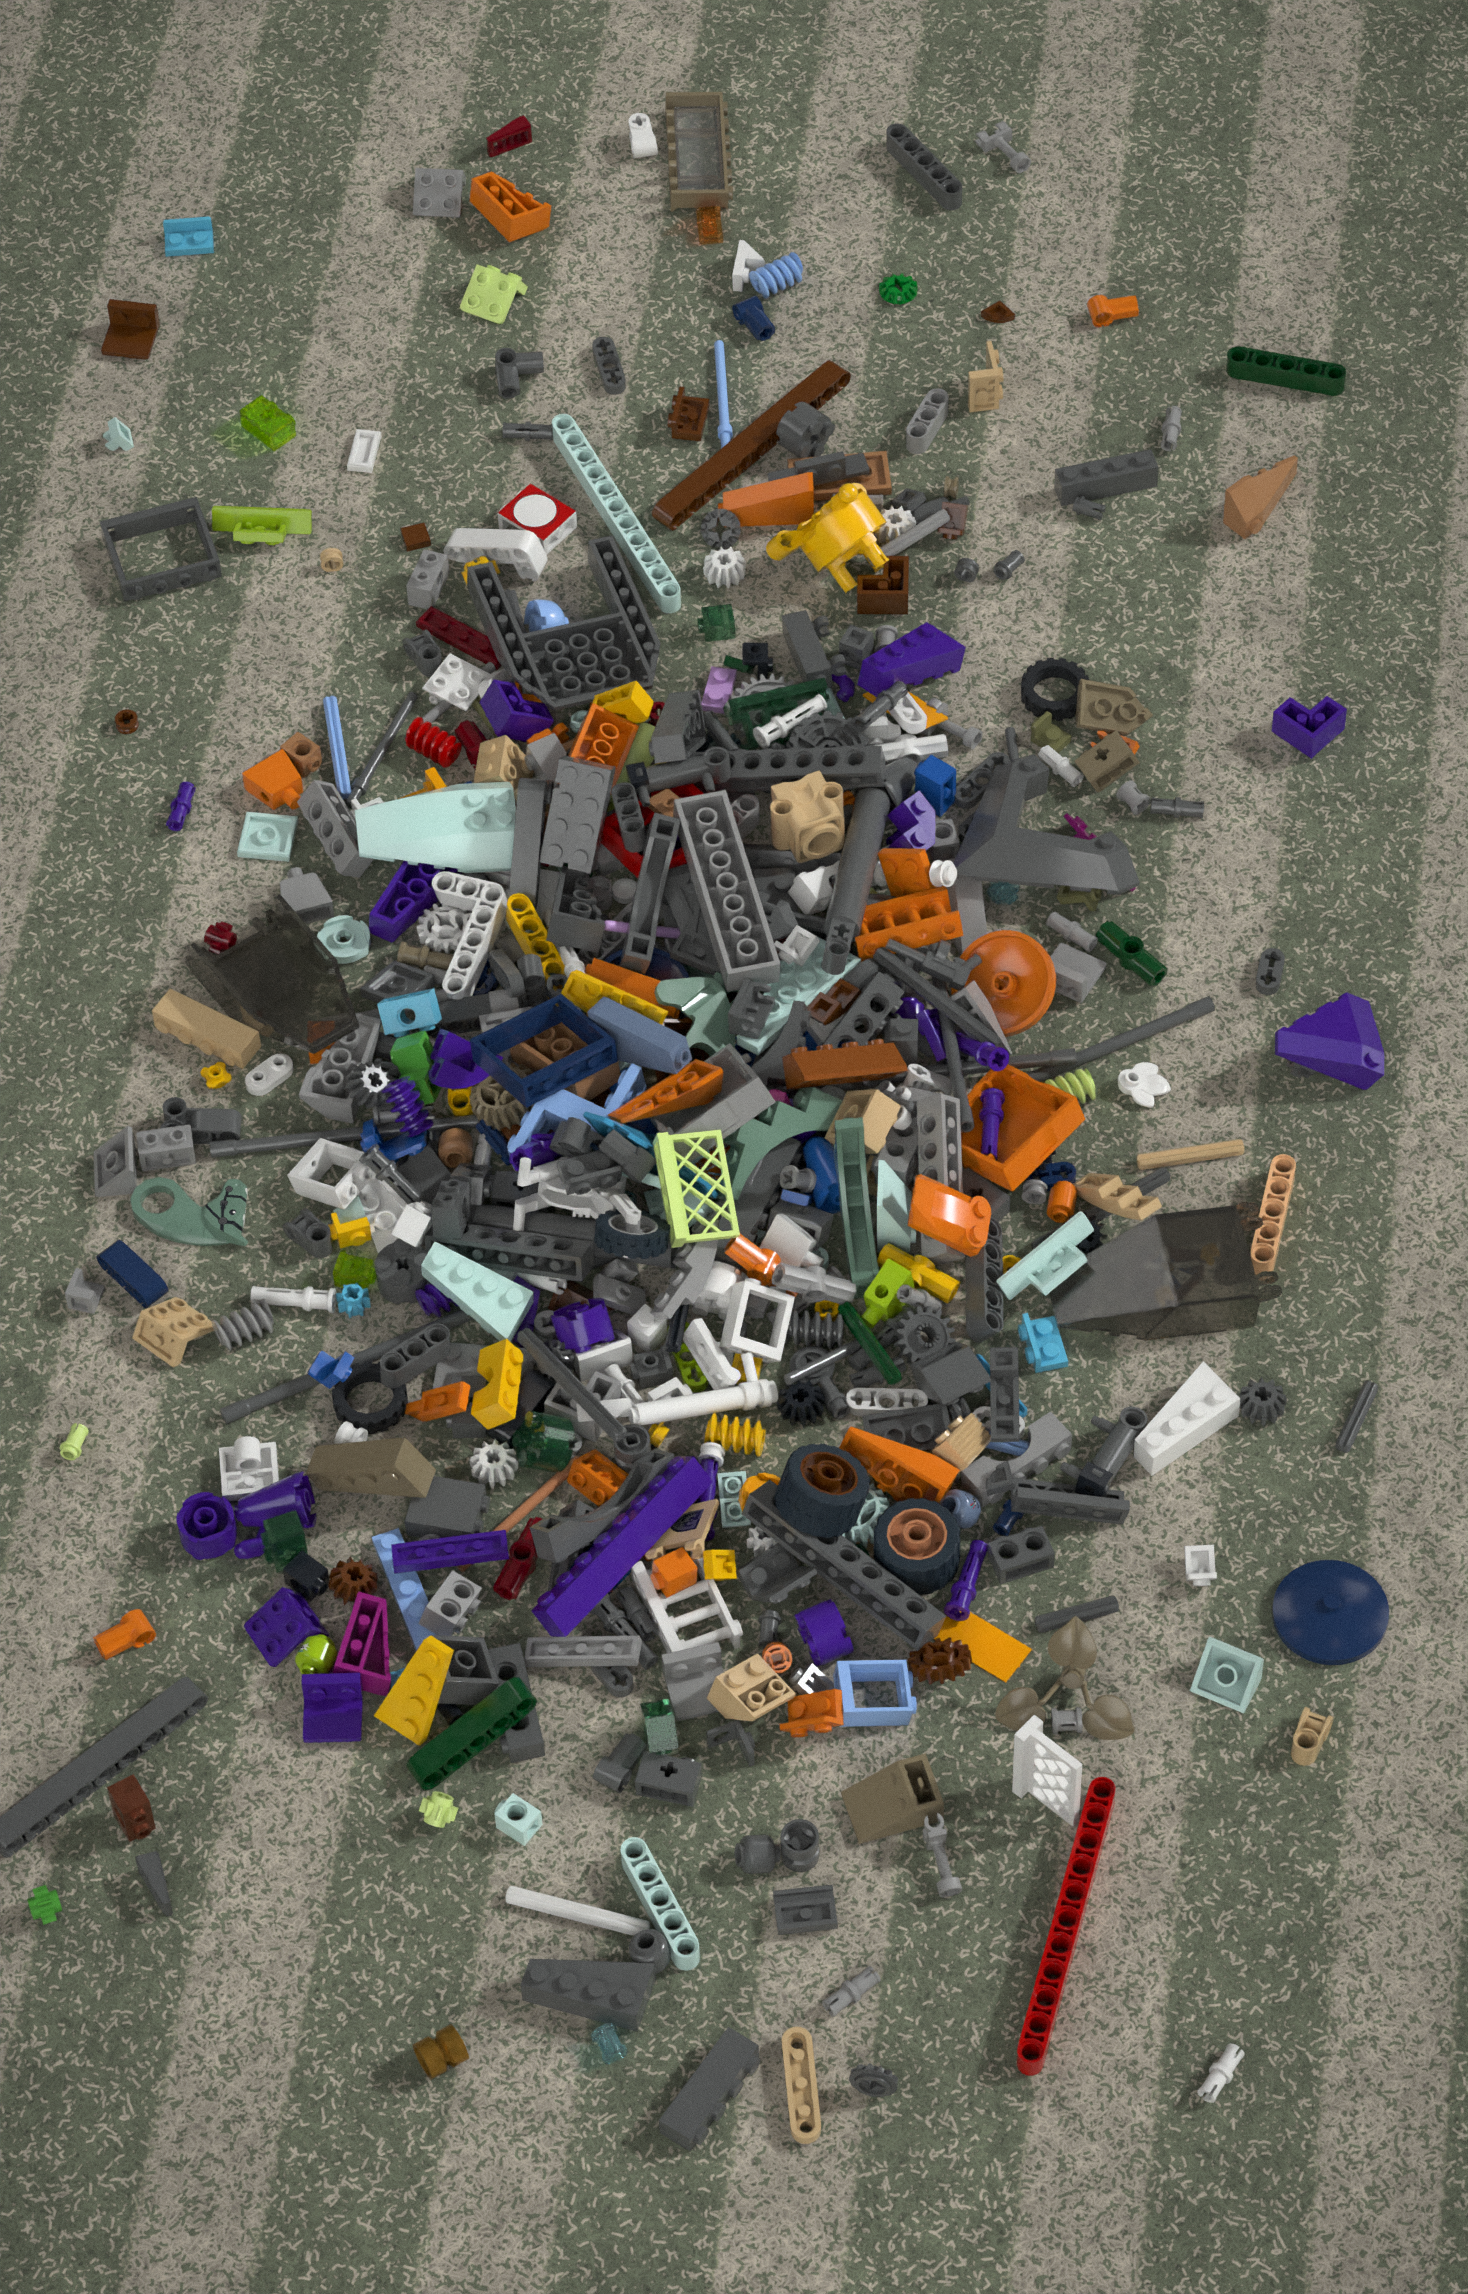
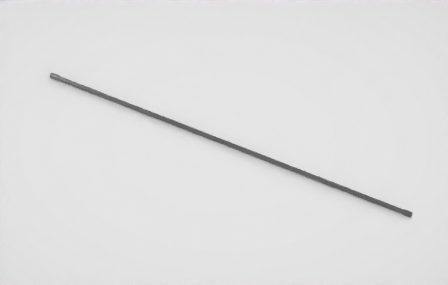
M1207 996L1188 1004L1182 1009L1077 1052V1064L1056 1067L1043 1066L1027 1074L1036 1081H1045L1178 1024L1215 1011L1214 1003ZM594 1257V1267L591 1270L614 1260ZM535 1287V1288L538 1289L539 1291H543V1290H544V1289ZM462 1310L456 1311L353 1354L352 1356L355 1358L351 1365L356 1363L361 1365L365 1364V1361L373 1362L380 1359L385 1353L432 1324L440 1323L448 1327V1329H452L473 1320V1318ZM306 1374L251 1398L242 1399L220 1409L225 1423L228 1424L248 1416L253 1411L316 1386L320 1382Z

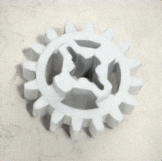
M433 904V911L425 909V917L418 918L417 932L420 943H425V946L431 949L434 948L436 952L444 950L446 954H449L452 949L456 951L471 913H467V910L448 907L442 904V907Z

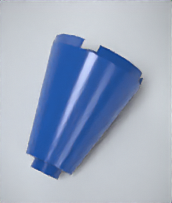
M814 1136L805 1143L803 1154L806 1167L812 1169L816 1174V1185L812 1190L815 1205L822 1211L835 1214L840 1212L839 1186L834 1162V1146L825 1137Z

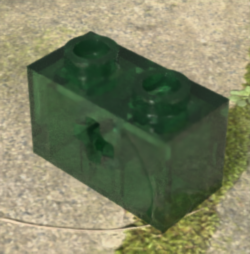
M296 1510L263 1520L265 1532L260 1533L264 1546L263 1552L267 1564L273 1563L276 1573L283 1571V1568L301 1550L308 1554L305 1533Z
M669 1699L640 1703L644 1737L649 1752H655L656 1755H665L671 1753L672 1749L679 1748L674 1713Z

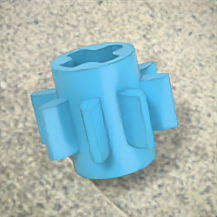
M357 1282L355 1284L343 1285L342 1293H336L339 1313L345 1311L349 1318L357 1315L364 1316V1309L371 1308L368 1288L362 1289Z

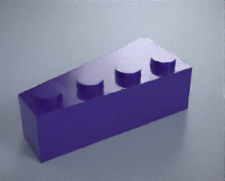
M404 861L369 914L370 933L391 943L394 942L424 914L425 909L429 910L433 904L439 901L432 886L434 876L443 871L460 875L462 872H458L457 868L445 867V870L434 868V865L418 863L417 866L410 865L407 861Z

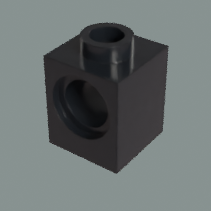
M303 1550L283 1568L285 1583L296 1592L301 1593L310 1602L317 1595H323L329 1587L328 1569Z

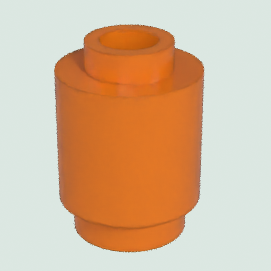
M1058 1181L1050 1189L1047 1215L1057 1223L1067 1222L1069 1217L1074 1215L1077 1191L1072 1183Z

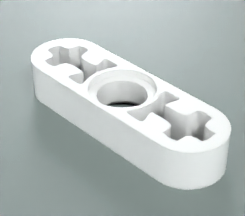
M854 1388L846 1396V1404L850 1407V1413L856 1416L915 1408L912 1406V1402L915 1399L918 1400V1407L928 1406V1397L919 1389ZM856 1398H862L861 1405H856ZM871 1398H874V1406H871ZM884 1398H890L895 1404L892 1407L885 1408L879 1402ZM900 1399H903V1407H900Z

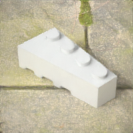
M1203 1361L1137 1436L1134 1443V1458L1151 1476L1237 1418L1239 1416L1240 1398Z

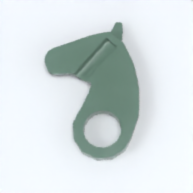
M716 972L713 978L691 977L663 980L658 983L654 992L656 1001L661 1005L673 1006L679 1009L693 1021L685 1035L689 1049L699 1048L709 1054L710 1057L729 1043L735 1049V1035L729 1034L728 1012L731 1006L722 987L721 973Z

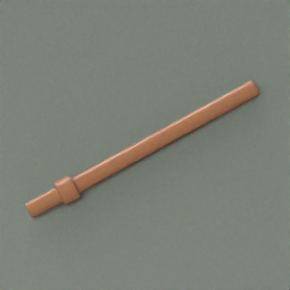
M578 1456L572 1458L493 1531L506 1530V1533L509 1532L568 1478L573 1460L578 1458ZM472 1564L459 1565L457 1568L464 1572Z

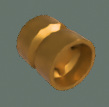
M452 2024L437 2031L436 2038L432 2039L428 2036L413 2044L417 2060L429 2079H433L446 2072L447 2065L455 2067L469 2059L466 2046Z

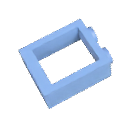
M906 1660L837 1661L833 1673L834 1689L842 1690L844 1724L839 1727L909 1725L912 1714H916L917 1702L916 1697L911 1696L910 1688L913 1687V1674L911 1671H908ZM895 1681L899 1707L855 1708L852 1682Z

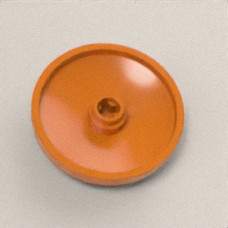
M995 931L975 940L965 949L960 958L967 961L974 954H977L981 958L982 963L970 971L965 986L973 980L977 983L989 1001L1005 1037L1017 1035L1028 1030L1044 1016L1054 997L1056 972L1050 955L1035 939L1018 931ZM951 988V994L958 991L956 989Z

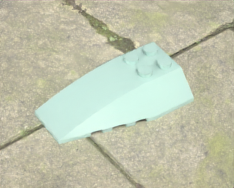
M510 782L455 784L355 810L359 857L391 862L398 859L417 866L418 863L434 865V868L445 870V867L457 868L458 872L463 873L511 871L516 817L513 786Z

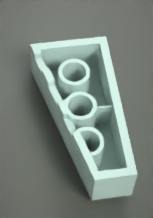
M437 1242L433 1243L421 1264L422 1276L446 1297L452 1299L460 1306L462 1311L475 1319L485 1331L491 1333L499 1341L506 1338L510 1342L512 1341L533 1304V1291Z

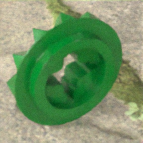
M892 273L890 277H884L883 282L879 283L880 296L891 304L908 303L918 293L917 282L913 281L912 276L905 277L903 273L899 276ZM895 284L899 285V287L902 288V292H900V290H898V288L895 287Z

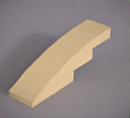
M1088 1173L1073 1183L1077 1196L1107 1212L1125 1218L1142 1221L1162 1207L1158 1197L1142 1196L1138 1186L1123 1185L1119 1175Z

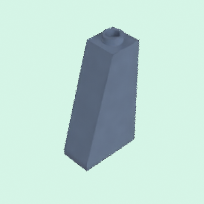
M607 997L600 999L587 1011L588 1017L615 1040L618 1061L633 1063L676 1075L692 1060L685 1036Z

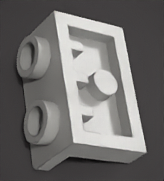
M190 1125L136 1133L142 1172L196 1164Z

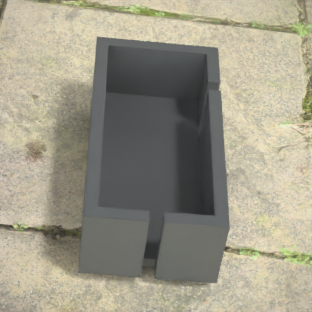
M565 755L559 759L555 782L560 784L556 785L553 789L539 860L540 863L563 867L568 863L567 869L590 874L596 869L616 769L615 766Z

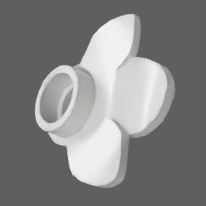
M1138 1063L1133 1069L1121 1071L1118 1076L1119 1089L1124 1094L1131 1095L1137 1104L1144 1107L1153 1108L1154 1096L1164 1095L1171 1090L1167 1080L1157 1074L1158 1066L1153 1063Z

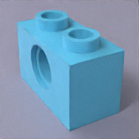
M434 988L386 998L377 1004L385 1035L394 1034V1037H401L410 1034L409 1030L419 1028L420 1032L432 1030L435 1028V1024L442 1020ZM406 1008L412 1009L415 1012V1020H410L406 1017Z

